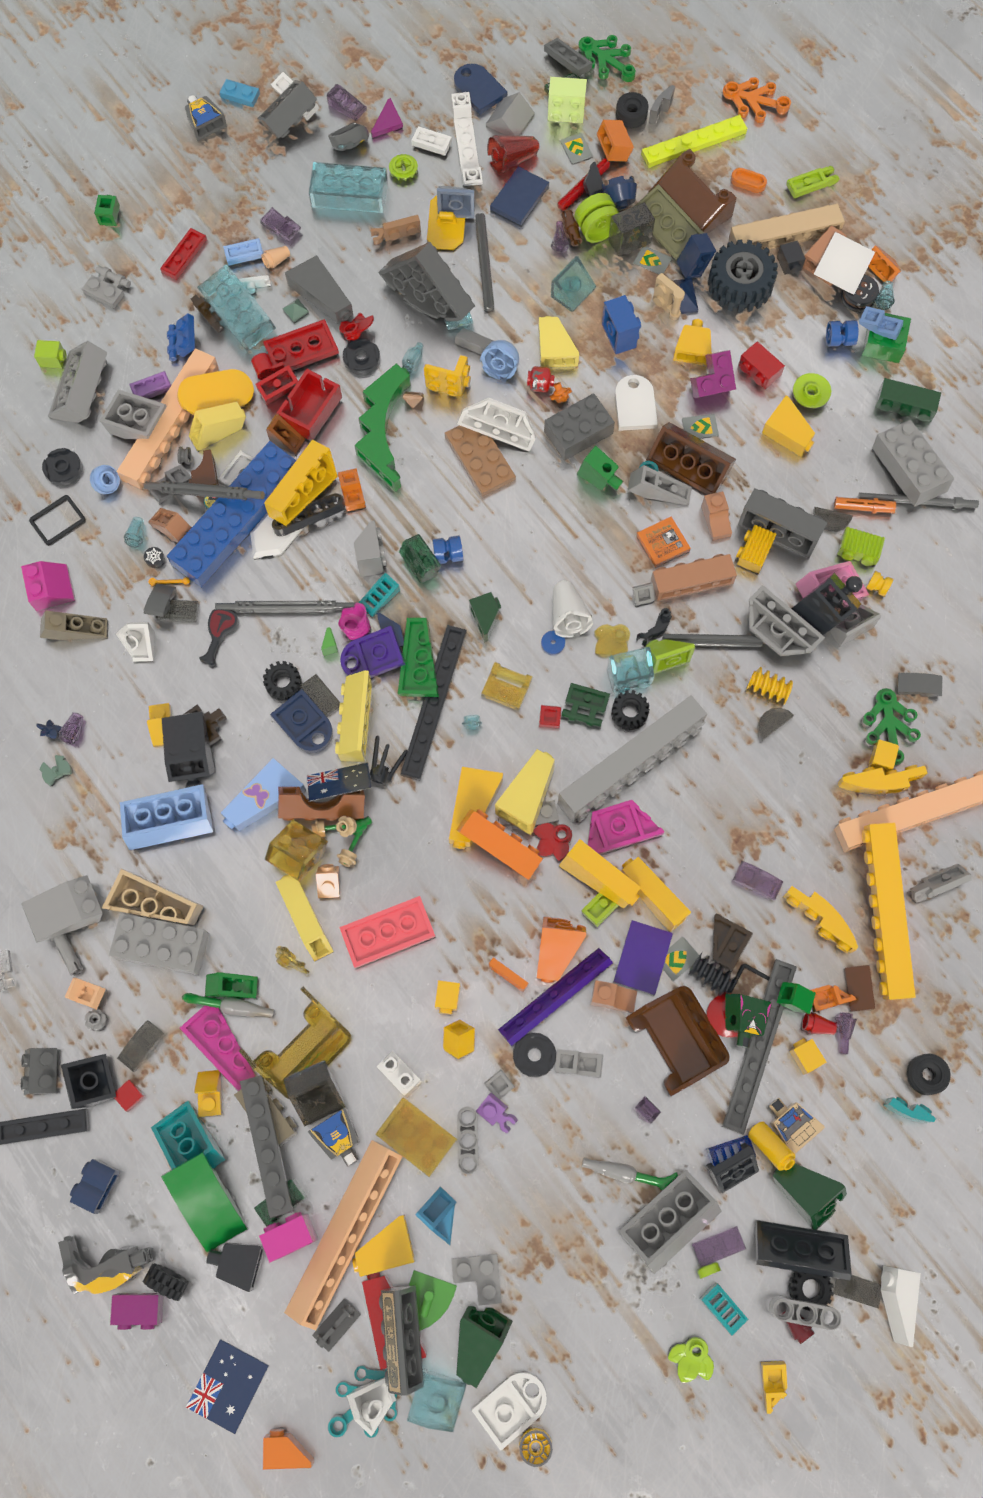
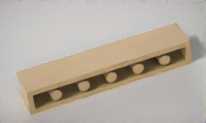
M838 204L825 205L820 208L807 209L797 213L793 212L784 216H774L761 221L756 220L743 225L738 224L731 227L729 241H733L735 245L737 240L740 239L743 240V243H747V240H753L752 245L756 246L757 242L762 244L761 249L763 250L766 247L774 249L794 241L801 243L819 239L831 225L842 231L845 221Z

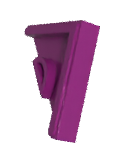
M391 98L387 100L371 130L372 138L403 128V123Z

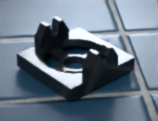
M745 1142L740 1145V1152L718 1165L713 1166L711 1162L706 1165L720 1193L726 1192L759 1172L755 1153Z

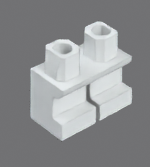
M394 1051L376 1066L406 1098L422 1083Z

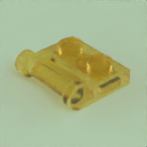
M494 662L481 696L519 711L533 676L528 674L525 676L502 667L500 663ZM497 674L521 682L523 685L520 688L496 678Z

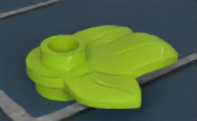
M692 1337L686 1344H676L671 1348L668 1359L678 1363V1376L682 1383L694 1380L697 1375L707 1381L712 1377L714 1364L708 1355V1345L705 1340L700 1337ZM695 1347L701 1349L699 1353H694L692 1350Z

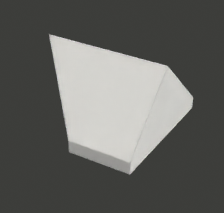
M149 622L127 623L115 633L131 655L133 662L154 660L155 632Z
M385 1377L358 1387L347 1395L354 1420L371 1437L392 1403L396 1401L395 1394L388 1392Z

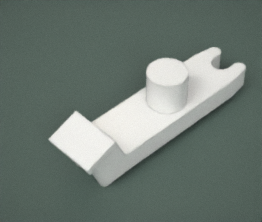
M268 275L229 279L224 288L226 294L234 295L235 290L247 289L248 293L253 294L256 291L255 288L271 286V281Z

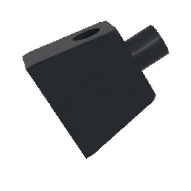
M225 1243L222 1252L210 1249L206 1263L218 1266L216 1278L244 1291L251 1292L255 1286L264 1248L262 1244Z

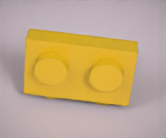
M460 355L454 371L425 364L424 376L426 387L435 392L441 391L450 396L462 397L465 388L469 387L471 382L468 357Z

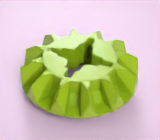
M397 155L389 163V171L392 177H397L398 181L400 179L406 181L407 178H413L414 174L417 173L418 164L411 155ZM402 164H404L406 168L405 171H402Z

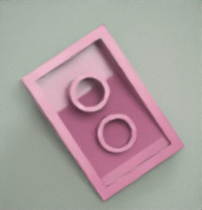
M851 561L811 571L800 579L796 586L804 598L833 573L845 585L849 577H859ZM864 584L860 591L853 593L858 600L869 596Z

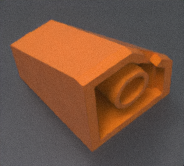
M543 916L537 978L547 983L554 982V980L559 981L586 937L585 926L577 925L576 928L570 924L571 921Z

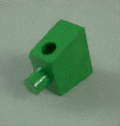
M596 445L583 460L577 472V475L600 490H604L608 484L617 491L624 482L615 475L619 466Z

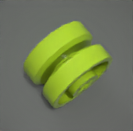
M598 193L585 199L577 207L574 215L586 240L591 243H598L611 237L622 223V218L617 208H615L610 195L606 193Z

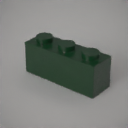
M884 378L879 389L875 408L898 413L902 416H910L921 421L932 422L937 413L942 392Z

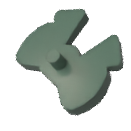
M55 755L57 766H53L52 769L45 762L42 763L39 770L42 772L43 780L49 786L63 775L72 774V767L65 760L64 756Z

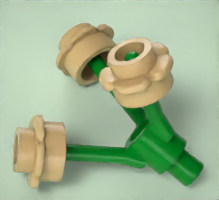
M342 816L336 825L325 826L324 820L318 821V819H315V823L311 824L312 834L317 836L318 840H320V837H326L327 830L337 829L343 837L355 835L349 849H342L340 854H337L340 864L346 867L355 865L357 855L353 853V850L363 833L362 831L372 824L371 818L367 816L364 819L355 821L351 817Z

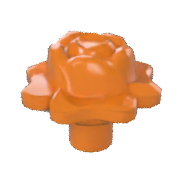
M561 382L555 383V391L550 396V399L555 400L557 403L566 402L569 399V394L572 392L571 388L562 387Z

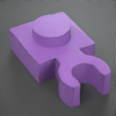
M492 1093L486 1097L476 1110L492 1126L498 1122L501 1130L505 1133L511 1130L506 1121H510L512 1124L518 1121L513 1114L504 1112L508 1106Z

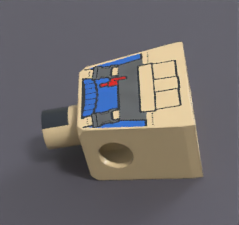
M777 1098L769 1105L777 1116L770 1122L773 1131L795 1154L825 1128L822 1123L797 1102L786 1107L781 1099Z

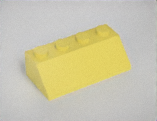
M369 671L346 676V681L341 686V695L344 696V701L340 703L339 715H342V722H338L337 734L340 735V742H336L335 753L338 754L340 761L365 762L372 693Z

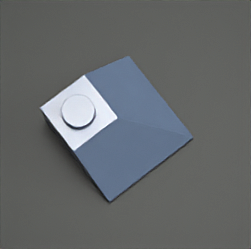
M438 186V214L440 211L454 212L456 218H475L474 190L461 187Z

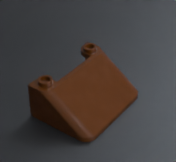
M689 148L676 159L649 192L659 184L704 233L708 234L733 216L737 197L726 189L720 190L715 195L690 169L695 163L696 156Z
M680 986L645 1004L625 1017L634 1031L647 1029L670 1068L672 1074L668 1075L664 1080V1085L670 1096L691 1086L729 1062L728 1050L711 1025L694 993L687 986Z

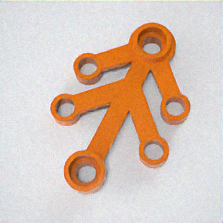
M752 77L741 84L730 81L723 87V96L733 100L738 108L737 115H740L741 118H746L749 112V107L743 104L741 98L747 100L755 113L754 119L757 123L764 122L766 118V112L761 109L758 103L776 108L780 114H785L790 109L791 100L787 96H781L777 100L761 96L763 94L773 95L775 93L776 84L773 82H768L765 86L758 88L759 79ZM749 88L750 90H753V91L746 92V91H744V90H746V89Z

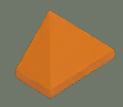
M875 245L871 249L875 254L868 267L888 286L901 272V269L894 258Z

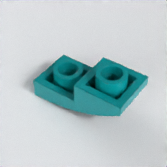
M899 1097L888 1098L883 1104L890 1111L913 1121L931 1123L937 1119L931 1115L932 1111L925 1105L915 1104L907 1108L908 1104Z

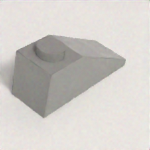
M645 465L630 474L628 491L643 498L681 505H689L692 489L691 486Z

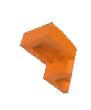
M826 985L811 990L816 993L812 1005L813 1012L856 1000L855 996L843 992L836 985Z

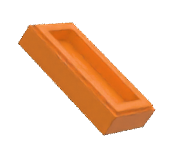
M494 957L489 962L491 970L520 991L524 992L529 985L527 981Z

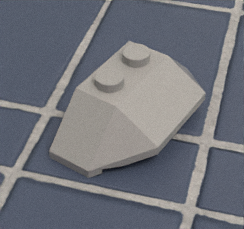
M762 585L749 598V630L779 656L811 653L825 639L821 633L765 586Z

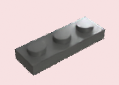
M559 38L544 45V52L578 77L592 69L591 61Z

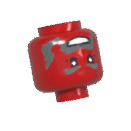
M534 366L531 371L528 370L527 386H530L532 392L547 393L550 387H554L555 375H551V369L548 367Z

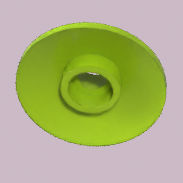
M807 373L801 375L793 385L794 398L798 403L808 408L821 407L831 397L830 383L819 374Z

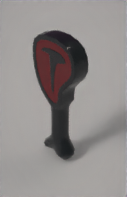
M213 609L210 613L208 631L212 641L207 653L199 657L201 662H207L211 667L216 664L214 656L219 643L223 641L226 634L234 631L238 626L239 620L234 612L224 609Z

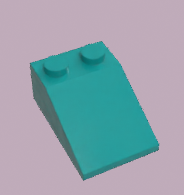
M186 1101L151 1127L171 1169L203 1151L213 1169L225 1160L216 1141L189 1101Z

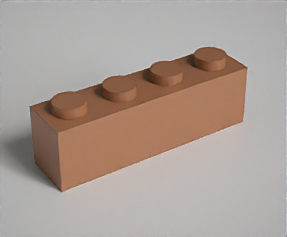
M718 554L710 559L700 558L688 564L678 563L670 568H657L652 573L651 582L653 583L656 599L659 601L734 584L737 574L731 555Z

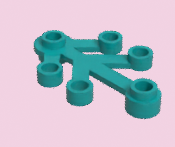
M360 1365L356 1368L354 1376L358 1381L366 1379L379 1380L385 1377L387 1368L385 1371L368 1369L365 1365ZM364 1369L366 1376L363 1378L359 1377L357 1371ZM341 1381L336 1386V1394L339 1397H346L354 1389L361 1386L349 1385L348 1382ZM340 1385H345L347 1387L346 1393H340ZM396 1401L389 1408L394 1410L395 1415L393 1417L385 1415L384 1419L386 1421H393L398 1413ZM351 1409L344 1415H336L330 1420L328 1424L330 1435L341 1437L345 1434L348 1423L354 1419ZM336 1421L342 1422L343 1428L337 1430L334 1423ZM379 1426L372 1437L364 1430L365 1435L369 1438L375 1437L379 1431Z

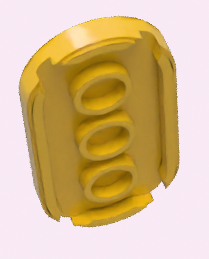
M229 369L187 377L179 385L177 399L180 406L192 415L197 410L237 402L242 408L251 400L254 387L251 379L244 372Z

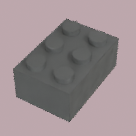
M593 393L545 419L544 432L565 461L612 435L615 422Z

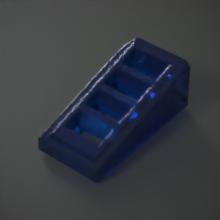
M748 1135L706 1148L713 1166L720 1163L716 1150L720 1149L723 1161L728 1159L724 1148L728 1147L730 1155L733 1156L735 1152L732 1145L736 1144L738 1152H740V1142L743 1141L754 1151Z

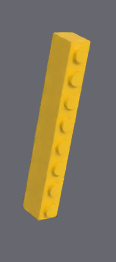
M869 824L864 826V830H862V841L866 843L864 860L868 864L869 869L866 878L868 886L871 887L869 904L873 908L874 913L871 923L876 931L874 948L878 951L879 960L876 962L877 971L881 975L879 992L883 995V999L886 1000L916 998L896 824Z

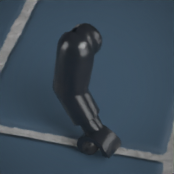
M663 608L658 615L655 626L646 633L637 634L636 641L643 638L645 640L642 641V645L646 646L648 639H653L665 633L672 618L670 609Z

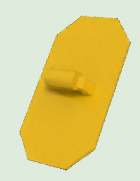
M436 195L430 200L427 241L431 242L437 250L456 249L464 240L465 218H456L454 212L440 211L438 214Z

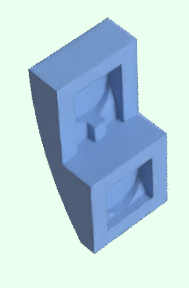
M866 306L859 324L878 335L896 340L903 326V320L885 316L884 310Z

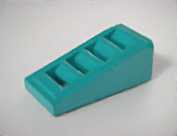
M385 573L359 603L365 606L366 612L371 617H374L400 592V586ZM380 589L386 593L384 596L379 592ZM374 595L380 599L379 602L373 598ZM370 601L375 607L372 608L367 602Z
M717 1282L699 1298L731 1336L749 1320ZM719 1293L721 1297L712 1305L710 1301ZM725 1300L727 1304L718 1312L716 1308ZM732 1307L733 1311L723 1319L722 1315ZM738 1314L740 1318L730 1327L728 1323Z

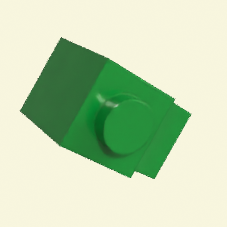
M222 972L207 974L205 997L256 999L258 977Z

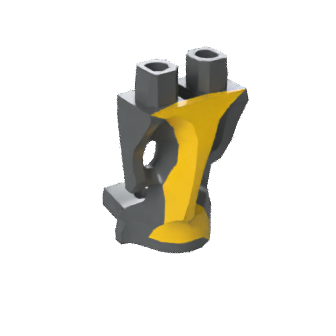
M74 1236L63 1237L64 1240L58 1242L63 1262L62 1273L74 1294L85 1290L92 1294L113 1290L143 1270V1264L153 1261L150 1247L138 1250V1246L125 1249H110L102 1256L97 1266L90 1267L81 1259Z

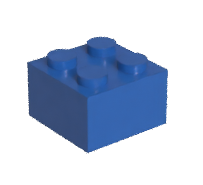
M626 295L605 301L602 326L615 355L636 348L641 322L639 317H636L634 314L632 302L628 301Z

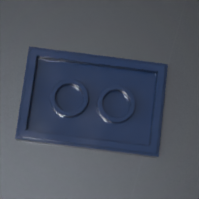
M518 166L491 203L490 210L522 225L548 189L549 181Z

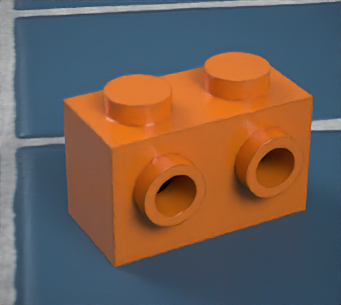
M603 120L597 132V137L607 160L627 161L634 146L623 121Z

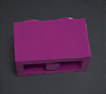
M117 1293L112 1295L110 1325H117L118 1330L132 1329V1325H141L140 1329L142 1330L155 1329V1325L162 1323L164 1296L160 1295V1293Z

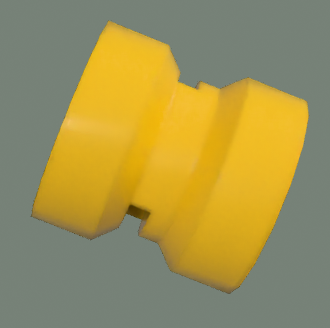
M875 570L866 589L870 591L878 590V594L885 597L894 579L890 577H885L884 579V576Z

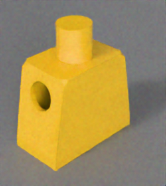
M694 319L691 325L683 326L675 348L673 361L707 366L705 355L712 353L711 330L703 327L701 319Z

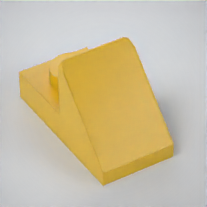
M169 703L148 706L150 720H147V725L153 747L163 746L162 718L172 716Z
M218 1070L198 1072L194 1093L198 1094V1117L222 1115L221 1073Z

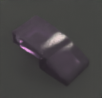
M273 207L260 219V223L264 227L287 241H290L301 230V227L288 216L283 217Z
M741 861L733 879L745 888L755 890L769 900L776 899L784 882L745 861Z
M737 1226L692 1244L701 1267L746 1249Z

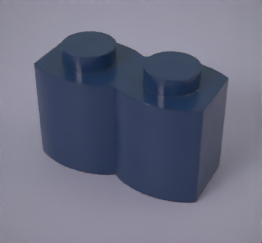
M97 1159L87 1162L81 1171L83 1175L79 1184L76 1183L70 1192V1196H72L70 1202L93 1214H98L120 1171Z

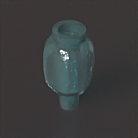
M417 342L415 347H410L402 359V368H406L409 373L416 371L422 361L423 354L421 350L424 346L421 342Z

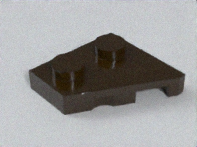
M716 913L714 915L713 961L716 960L717 964L723 965L724 968L732 972L753 933Z

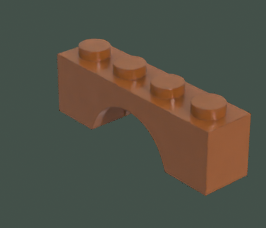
M278 787V818L287 821L294 820L295 818H304L308 821L315 819L333 821L342 816L351 817L354 820L364 819V790L337 795L326 802L309 801L302 793L300 787Z

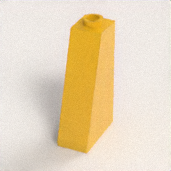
M462 767L449 835V844H453L454 848L465 849V847H471L473 841L456 829L470 809L475 812L477 809H480L484 813H488L503 783V773Z
M581 839L578 840L559 864L562 869L623 909L628 904L633 906L640 897L637 894L641 889L639 885Z
M639 857L634 860L630 858L622 865L623 869L621 872L641 887L637 894L640 895L641 900L668 932H672L688 918L691 911Z

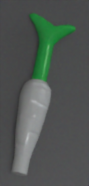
M192 993L182 995V1000L186 1003L220 1008L223 1013L228 1015L273 1017L274 1009L265 1008L235 997H224L221 1000Z
M583 1158L582 1167L594 1170L607 1177L623 1183L642 1182L657 1186L662 1191L678 1177L677 1172L660 1178L637 1172L633 1166L628 1164Z

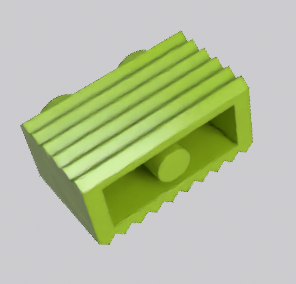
M846 527L842 534L837 555H840L845 560L850 561L854 559L861 561V564L865 566H876L881 556L885 538Z

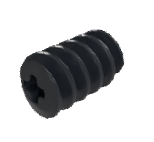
M701 953L690 968L688 975L691 976L697 973L696 980L699 981L704 978V986L712 983L710 990L714 991L719 988V997L724 993L728 994L739 977L736 975L731 979L732 972L730 970L723 974V965L716 969L717 961L714 960L708 963L710 956L706 955L701 958Z

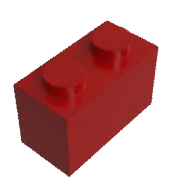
M758 341L741 355L738 364L744 373L750 375L755 383L761 385L765 390L781 377L785 367Z
M288 365L255 385L267 406L290 393L298 380Z

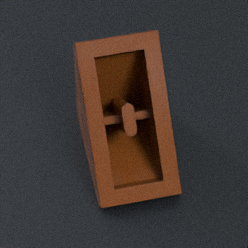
M279 414L274 416L266 429L269 441L291 454H296L305 440Z

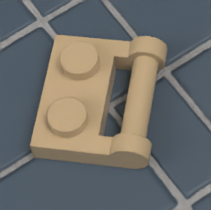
M661 273L656 277L653 301L658 307H662L669 313L671 320H678L681 314L680 305L684 299L685 292Z

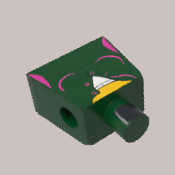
M726 994L725 1028L727 1031L738 1033L736 1046L750 1048L751 1036L764 1035L772 1002L743 994Z

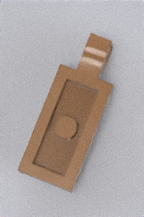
M418 215L383 223L382 228L370 230L371 237L378 236L373 238L374 245H377L384 238L385 241L420 233V219Z

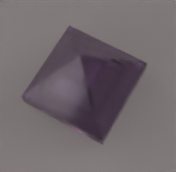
M645 1096L635 1107L639 1119L650 1124L661 1113Z

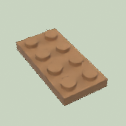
M460 425L444 432L445 438L482 497L516 480L514 472L492 437Z

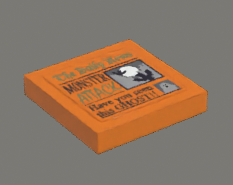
M672 516L637 532L636 535L655 568L689 552L691 549Z

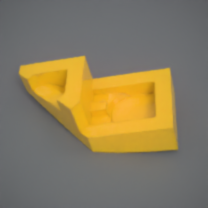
M785 1361L761 1362L764 1403L767 1414H771L773 1407L779 1400L787 1396Z

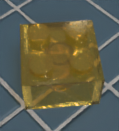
M292 820L269 843L264 860L300 882L323 858L328 841L295 820Z

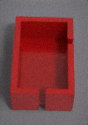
M306 369L288 395L289 401L285 400L276 414H279L302 437L312 441L342 399L340 385L327 378L322 380L321 375Z

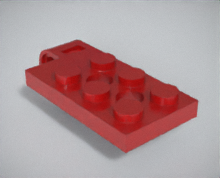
M325 319L263 341L267 353L255 355L251 363L258 379L263 380L288 365L293 371L339 354V350ZM312 340L319 341L317 345L309 344ZM296 346L301 347V350L298 352L292 351Z

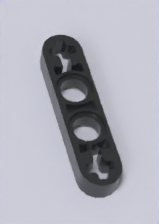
M334 493L309 503L291 521L292 523H289L287 526L273 520L272 528L277 536H285L343 511L345 508L343 496ZM315 509H322L319 513H313ZM299 516L304 517V519L301 521H295V519Z

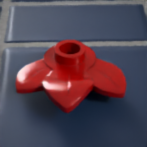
M358 313L351 322H341L339 330L347 340H356L360 337L362 331L372 325L374 316L371 315L365 318L362 313Z
M544 823L533 830V833L541 839L537 846V850L540 851L539 856L546 857L554 854L558 861L567 856L569 853L568 843L572 839V830L569 826L565 824L554 826L550 823ZM560 832H563L566 834V836L564 838H559L558 834Z

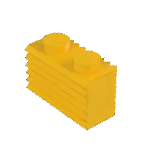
M754 525L752 531L748 530L744 537L745 547L740 546L736 555V558H739L737 565L759 574L776 537V533Z

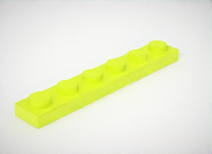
M737 115L644 148L641 151V155L648 168L678 158L689 148L695 152L746 134L748 128L741 116Z

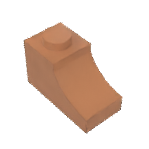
M724 492L705 495L701 508L712 541L731 537L729 507Z
M160 508L148 521L153 528L177 543L192 528L179 513Z
M595 980L590 1005L633 1013L637 991L618 986L617 984Z

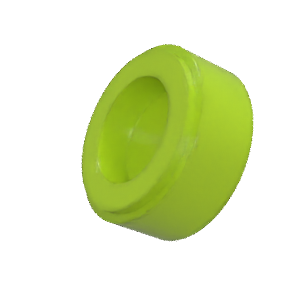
M714 1262L698 1269L697 1273L699 1278L702 1279L722 1270L719 1263Z

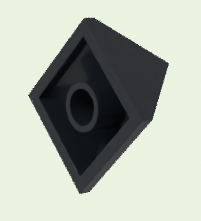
M106 1054L61 1065L71 1109L89 1108L116 1097Z

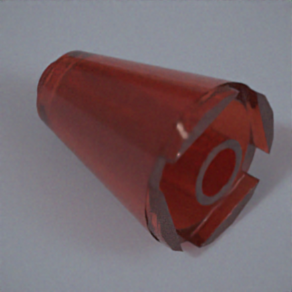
M494 135L488 139L487 143L488 156L491 155L492 157L490 165L497 174H503L534 157L540 148L539 142L534 136Z

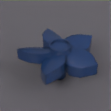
M48 720L46 725L36 724L42 730L40 736L56 739L57 733L62 730L61 726L53 725L51 720Z

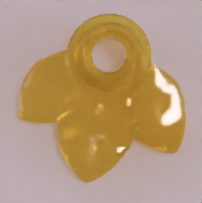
M606 624L601 625L594 631L600 638L596 643V654L604 655L611 653L616 662L621 661L628 652L627 642L630 638V631L625 625L618 624L613 627ZM618 631H623L622 637L616 636Z
M278 946L276 948L275 957L279 965L284 968L289 966L301 973L309 974V971L305 969L306 964L296 961V956L287 947Z

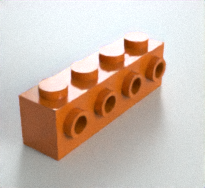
M470 809L456 830L529 880L543 860V858L538 856L540 851L530 844L528 847L521 844L523 839L516 834L508 835L505 833L503 825L497 821L494 823L488 821V815L480 809H477L476 812Z

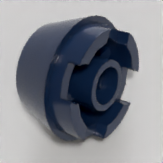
M624 176L615 177L608 180V185L602 184V193L610 195L615 208L618 210L626 209L635 202L637 183H635L633 176H630L629 179H624Z

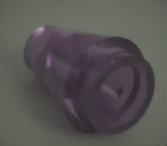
M73 712L59 730L60 735L58 738L67 744H74L75 741H78L84 717L79 713Z

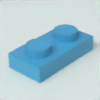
M229 79L225 80L219 92L220 97L250 107H254L260 95L259 88Z

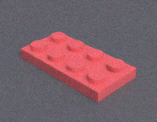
M420 896L339 927L354 968L436 937Z

